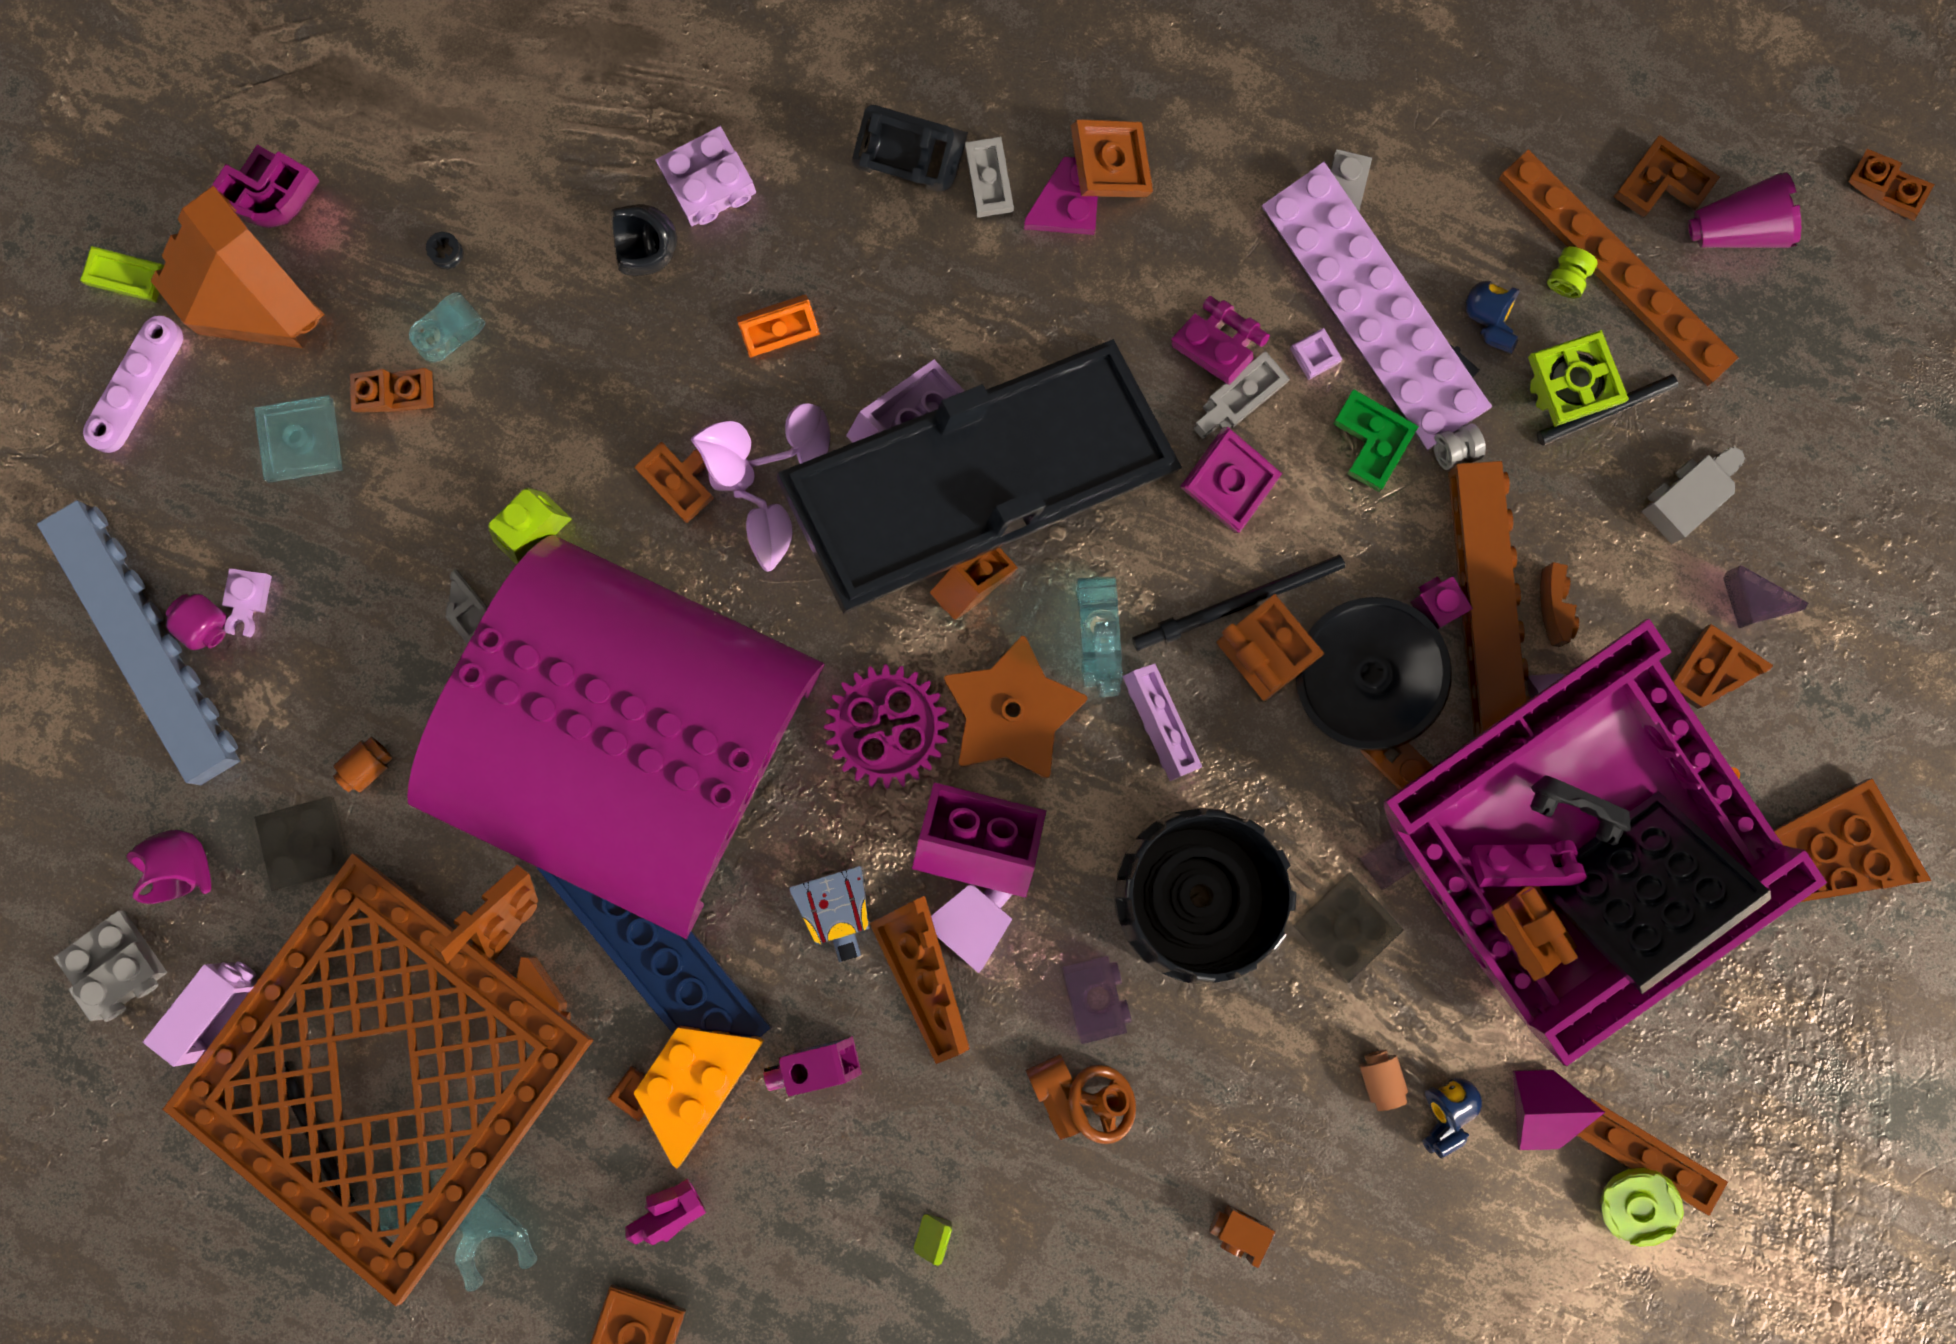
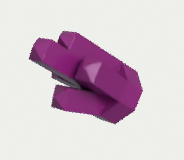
M687 1178L673 1187L646 1196L645 1209L648 1213L625 1226V1237L635 1245L643 1240L651 1245H655L660 1241L667 1243L687 1224L704 1215L707 1211L690 1180Z

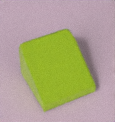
M924 1214L914 1244V1252L933 1265H942L952 1232L951 1221L930 1214Z

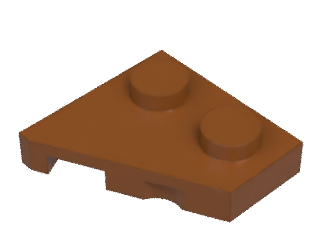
M1710 624L1705 626L1672 677V681L1686 702L1700 709L1718 700L1721 696L1743 686L1744 683L1760 674L1771 670L1773 665Z

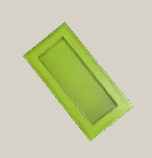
M91 246L80 281L88 286L156 303L160 292L153 285L151 279L154 272L163 269L164 265Z

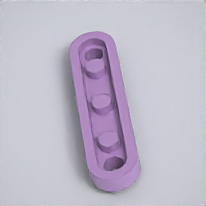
M154 316L143 324L83 428V436L88 445L96 450L111 453L124 445L183 342V332L171 319L165 316ZM163 329L162 336L155 339L154 334L156 331ZM106 426L105 434L98 436L99 428Z

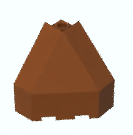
M213 185L182 208L177 219L182 226L178 234L170 235L162 253V257L166 261L163 269L154 272L151 282L181 321L198 335L303 348L296 337L299 334H304L314 329L318 324V320L325 314L302 292L236 214L237 210L230 201Z

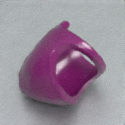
M168 830L158 833L135 845L126 855V859L143 873L133 889L132 898L137 902L144 904L166 902L192 892L196 886L200 888L203 894L211 891L207 856L202 844L192 833L181 830ZM150 883L153 884L152 890L145 895L139 894L145 886Z

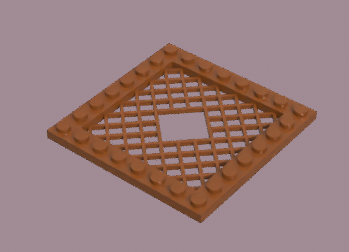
M352 853L162 1110L394 1306H398L406 1300L594 1039L471 942L467 941L448 964L444 963L434 955L429 942L438 933L447 937L454 929L359 854ZM361 912L368 916L366 918L357 919ZM370 924L372 945L354 947L352 926ZM378 925L397 940L380 943ZM344 936L345 949L333 951ZM399 946L401 968L383 971L381 949ZM407 948L424 960L426 964L409 966ZM372 951L374 972L356 975L354 954ZM346 955L348 977L330 980L328 958ZM320 969L321 981L309 983ZM428 970L430 991L412 994L410 973ZM437 972L456 987L438 990ZM401 974L403 996L385 999L383 977ZM375 979L377 1000L359 1003L357 981ZM348 983L350 1005L333 1007L331 986ZM322 987L324 1009L306 1012L305 990ZM457 993L460 1015L441 1018L439 996ZM466 995L486 1011L468 1013ZM431 997L433 1019L415 1022L413 1000ZM297 1000L298 1013L286 1015ZM404 1002L406 1024L388 1027L386 1005ZM378 1006L380 1028L362 1031L360 1009ZM351 1011L353 1033L335 1035L333 1014ZM325 1015L327 1037L309 1040L307 1018ZM487 1017L489 1039L471 1042L469 1020ZM496 1018L516 1035L498 1037ZM298 1020L300 1041L283 1044L281 1022ZM460 1021L463 1043L444 1046L442 1024ZM434 1025L436 1048L417 1050L415 1028ZM407 1030L415 1109L343 1120L336 1041ZM273 1032L274 1046L262 1047ZM517 1040L520 1063L501 1066L498 1043ZM526 1042L534 1048L528 1058ZM327 1043L329 1065L312 1068L310 1046ZM490 1045L492 1067L474 1070L472 1048ZM301 1047L303 1069L285 1072L283 1050ZM463 1049L466 1072L447 1074L445 1052ZM274 1052L276 1074L259 1076L257 1054ZM436 1054L439 1076L420 1079L418 1056ZM249 1065L250 1078L238 1080ZM520 1069L506 1089L503 1090L502 1072ZM330 1071L332 1093L314 1096L312 1074ZM493 1073L496 1096L477 1099L475 1076ZM303 1075L305 1098L288 1100L286 1078ZM466 1078L468 1100L450 1103L448 1080ZM277 1080L279 1102L261 1105L260 1082ZM439 1082L441 1105L423 1107L421 1085ZM251 1084L252 1106L235 1109L233 1087ZM332 1099L334 1122L317 1124L315 1102ZM496 1102L482 1122L479 1123L478 1104ZM306 1103L308 1126L290 1129L288 1106ZM469 1106L472 1129L453 1132L451 1109ZM279 1108L281 1130L264 1133L262 1110ZM442 1110L444 1133L426 1136L424 1113ZM253 1112L254 1126L240 1114ZM415 1115L417 1138L399 1140L397 1117ZM388 1119L391 1142L372 1144L370 1122ZM362 1123L364 1146L346 1149L344 1126ZM335 1128L337 1150L319 1153L317 1130ZM308 1132L310 1155L293 1157L291 1134ZM471 1135L458 1155L455 1156L454 1137ZM282 1136L283 1150L268 1138ZM445 1139L447 1162L429 1165L427 1142ZM418 1143L420 1166L402 1169L400 1146ZM391 1148L393 1170L375 1173L373 1150ZM364 1152L366 1175L348 1177L346 1155ZM338 1156L340 1179L322 1182L320 1159ZM311 1160L312 1175L297 1162ZM447 1168L431 1190L430 1170ZM421 1172L423 1195L405 1198L403 1175ZM394 1176L396 1199L378 1202L376 1179ZM367 1181L369 1203L351 1206L349 1183ZM340 1185L341 1199L327 1187ZM423 1201L407 1223L406 1204ZM397 1205L399 1228L381 1231L379 1208ZM370 1209L371 1224L356 1211ZM399 1234L394 1243L385 1237Z

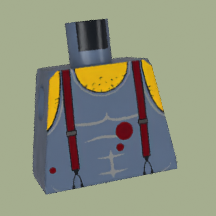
M862 866L789 887L791 895L816 945L833 940L839 962L861 956L855 933L870 929L865 877Z

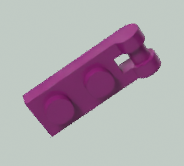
M1563 840L1556 844L1474 845L1469 852L1479 887L1571 886L1580 884L1587 877L1583 865L1577 863L1578 851L1572 840ZM1553 863H1561L1562 867H1554Z

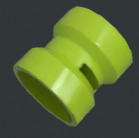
M1565 247L1558 258L1559 267L1551 272L1547 285L1561 296L1573 299L1580 298L1586 288L1585 280L1593 274L1598 261L1591 253L1581 248Z

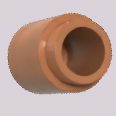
M1386 1049L1366 1054L1364 1056L1366 1062L1360 1064L1359 1067L1370 1102L1375 1103L1377 1111H1387L1407 1104L1405 1094L1408 1093V1089L1397 1055H1388Z

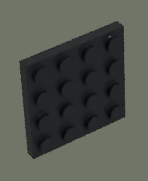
M1659 791L1629 812L1631 829L1627 832L1623 831L1618 842L1619 844L1611 845L1594 837L1577 850V863L1583 865L1587 876L1583 882L1571 886H1540L1547 899L1641 994L1771 899V893L1767 887ZM1559 863L1555 867H1562V865Z

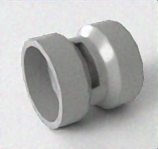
M1471 423L1461 426L1455 433L1445 431L1434 437L1435 441H1437V444L1433 446L1438 463L1445 470L1454 468L1456 464H1461L1462 461L1466 460L1471 463L1485 456V441L1480 429L1475 424Z

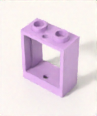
M239 961L236 963L204 964L148 1034L143 1043L173 1067L197 1063L247 994L252 990L257 982L254 979L257 974L249 966Z

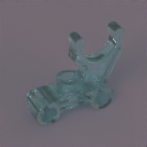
M1115 576L1077 578L1083 687L1096 686L1098 697L1118 696L1121 692L1120 685H1122L1123 678ZM1095 620H1104L1105 622H1096L1093 634L1090 629V624Z
M491 1182L457 1228L463 1232V1238L456 1250L455 1263L463 1276L465 1289L468 1292L477 1290L484 1282L483 1277L476 1269L475 1254L477 1247L485 1238L496 1236L511 1242L518 1253L519 1267L521 1269H528L537 1262V1256L530 1244L528 1230L487 1195ZM396 1195L384 1201L394 1200ZM415 1202L406 1204L407 1223L421 1204L416 1205ZM397 1205L379 1208L381 1231L399 1228L398 1219L391 1220L389 1217V1209L392 1212L397 1211Z

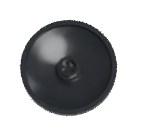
M1359 598L1345 602L1328 611L1309 630L1308 634L1325 654L1295 677L1296 688L1308 717L1322 732L1333 740L1360 750L1379 751L1392 749L1419 737L1441 714L1451 689V658L1438 629L1416 608L1390 598Z

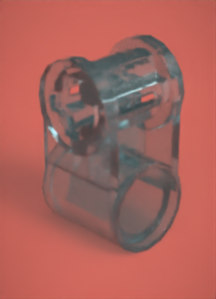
M455 292L444 298L436 308L413 324L409 332L410 341L418 350L420 356L426 361L440 362L463 343L479 334L484 328L485 320L460 292ZM432 337L434 340H436L431 345L428 342H426L427 338Z

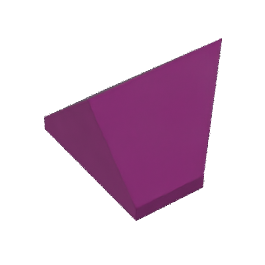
M1553 1069L1513 1070L1518 1150L1560 1149L1605 1113V1111Z

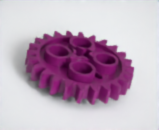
M887 664L883 666L882 675H876L871 666L868 667V678L863 679L858 673H854L856 685L852 687L842 682L841 685L846 693L845 696L832 695V699L839 705L838 709L826 710L827 715L835 719L834 723L824 725L826 731L835 733V736L827 740L826 743L828 746H839L840 748L832 756L833 759L840 760L846 758L847 761L843 765L842 770L846 773L855 767L857 769L855 781L859 782L865 775H868L869 786L872 788L876 785L878 778L883 779L886 789H890L892 779L897 778L900 785L905 787V775L908 774L916 781L920 780L917 769L921 766L931 771L932 767L927 760L929 756L938 759L942 756L934 748L935 745L947 744V739L938 735V731L949 728V723L938 721V717L947 712L946 707H934V704L941 698V695L935 693L928 696L927 692L931 682L928 680L920 686L917 685L918 672L916 671L908 679L904 678L903 666L898 668L895 675H890ZM896 694L907 695L911 700L910 707L903 713H896L889 707L891 698ZM861 704H867L874 709L873 718L867 723L861 724L853 719L854 709ZM914 715L920 717L918 722L893 727L892 735L885 736L883 731H877L862 738H854L855 732L880 727L882 725L881 719L888 717L891 723ZM907 730L917 731L921 736L920 745L913 750L904 749L900 745V737ZM876 740L884 745V753L879 759L871 761L864 757L863 748L866 743Z

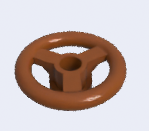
M1106 1065L1089 1066L1074 1078L1069 1090L1068 1105L1071 1118L1077 1129L1089 1140L1100 1144L1115 1143L1125 1137L1132 1128L1136 1115L1135 1096L1126 1078L1116 1069ZM1100 1076L1111 1080L1108 1086L1103 1087L1097 1093L1092 1094L1082 1090L1085 1083L1091 1078ZM1080 1104L1091 1107L1093 1112L1100 1117L1104 1132L1098 1131L1088 1124L1082 1114ZM1124 1115L1121 1123L1116 1127V1117Z

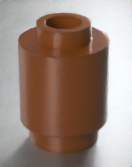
M371 736L365 742L363 740L358 742L333 765L337 771L333 778L347 792L355 789L361 793L388 769L387 763L393 757L379 741Z

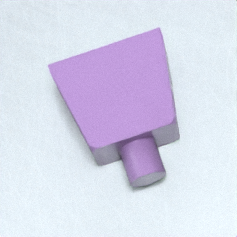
M969 884L931 916L937 937L979 973L1012 921V918L1002 911L1001 907L1013 894L989 888L982 893L973 884Z

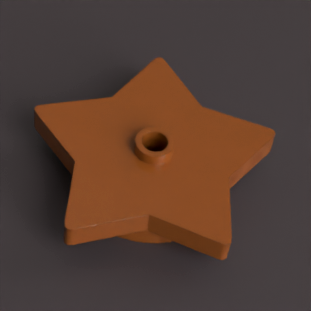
M1021 636L991 669L950 674L944 677L948 689L966 718L959 756L960 767L1007 758L1044 779L1050 777L1055 731L1081 708L1088 698L1083 693L1045 677L1025 636ZM1009 703L1019 705L1020 714L1018 716L1010 717L1006 714L1005 708Z

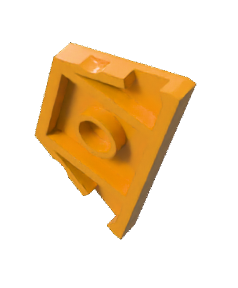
M679 1026L634 1091L637 1101L671 1164L678 1169L765 1041L764 1039L756 1036L731 1035L729 1032L715 1030L712 1032L703 1031L699 1028Z

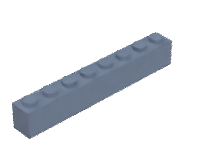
M76 500L37 523L184 781L189 784L202 785L241 762L235 752L238 749L235 739L227 730H222L216 720L219 717L217 708L210 699L202 696L197 687L201 684L199 677L190 666H185L179 654L182 653L181 646L162 627L160 622L164 619L160 610L153 602H148L142 590L145 589V585L134 570H129L124 561L127 554L122 545L115 538H111L105 527L109 524L101 510L96 506L91 507Z

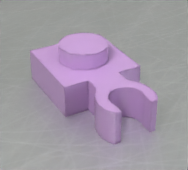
M229 568L222 606L233 608L225 622L226 633L234 635L236 625L239 622H244L243 635L250 638L255 632V623L252 618L253 612L265 613L272 576L265 573Z

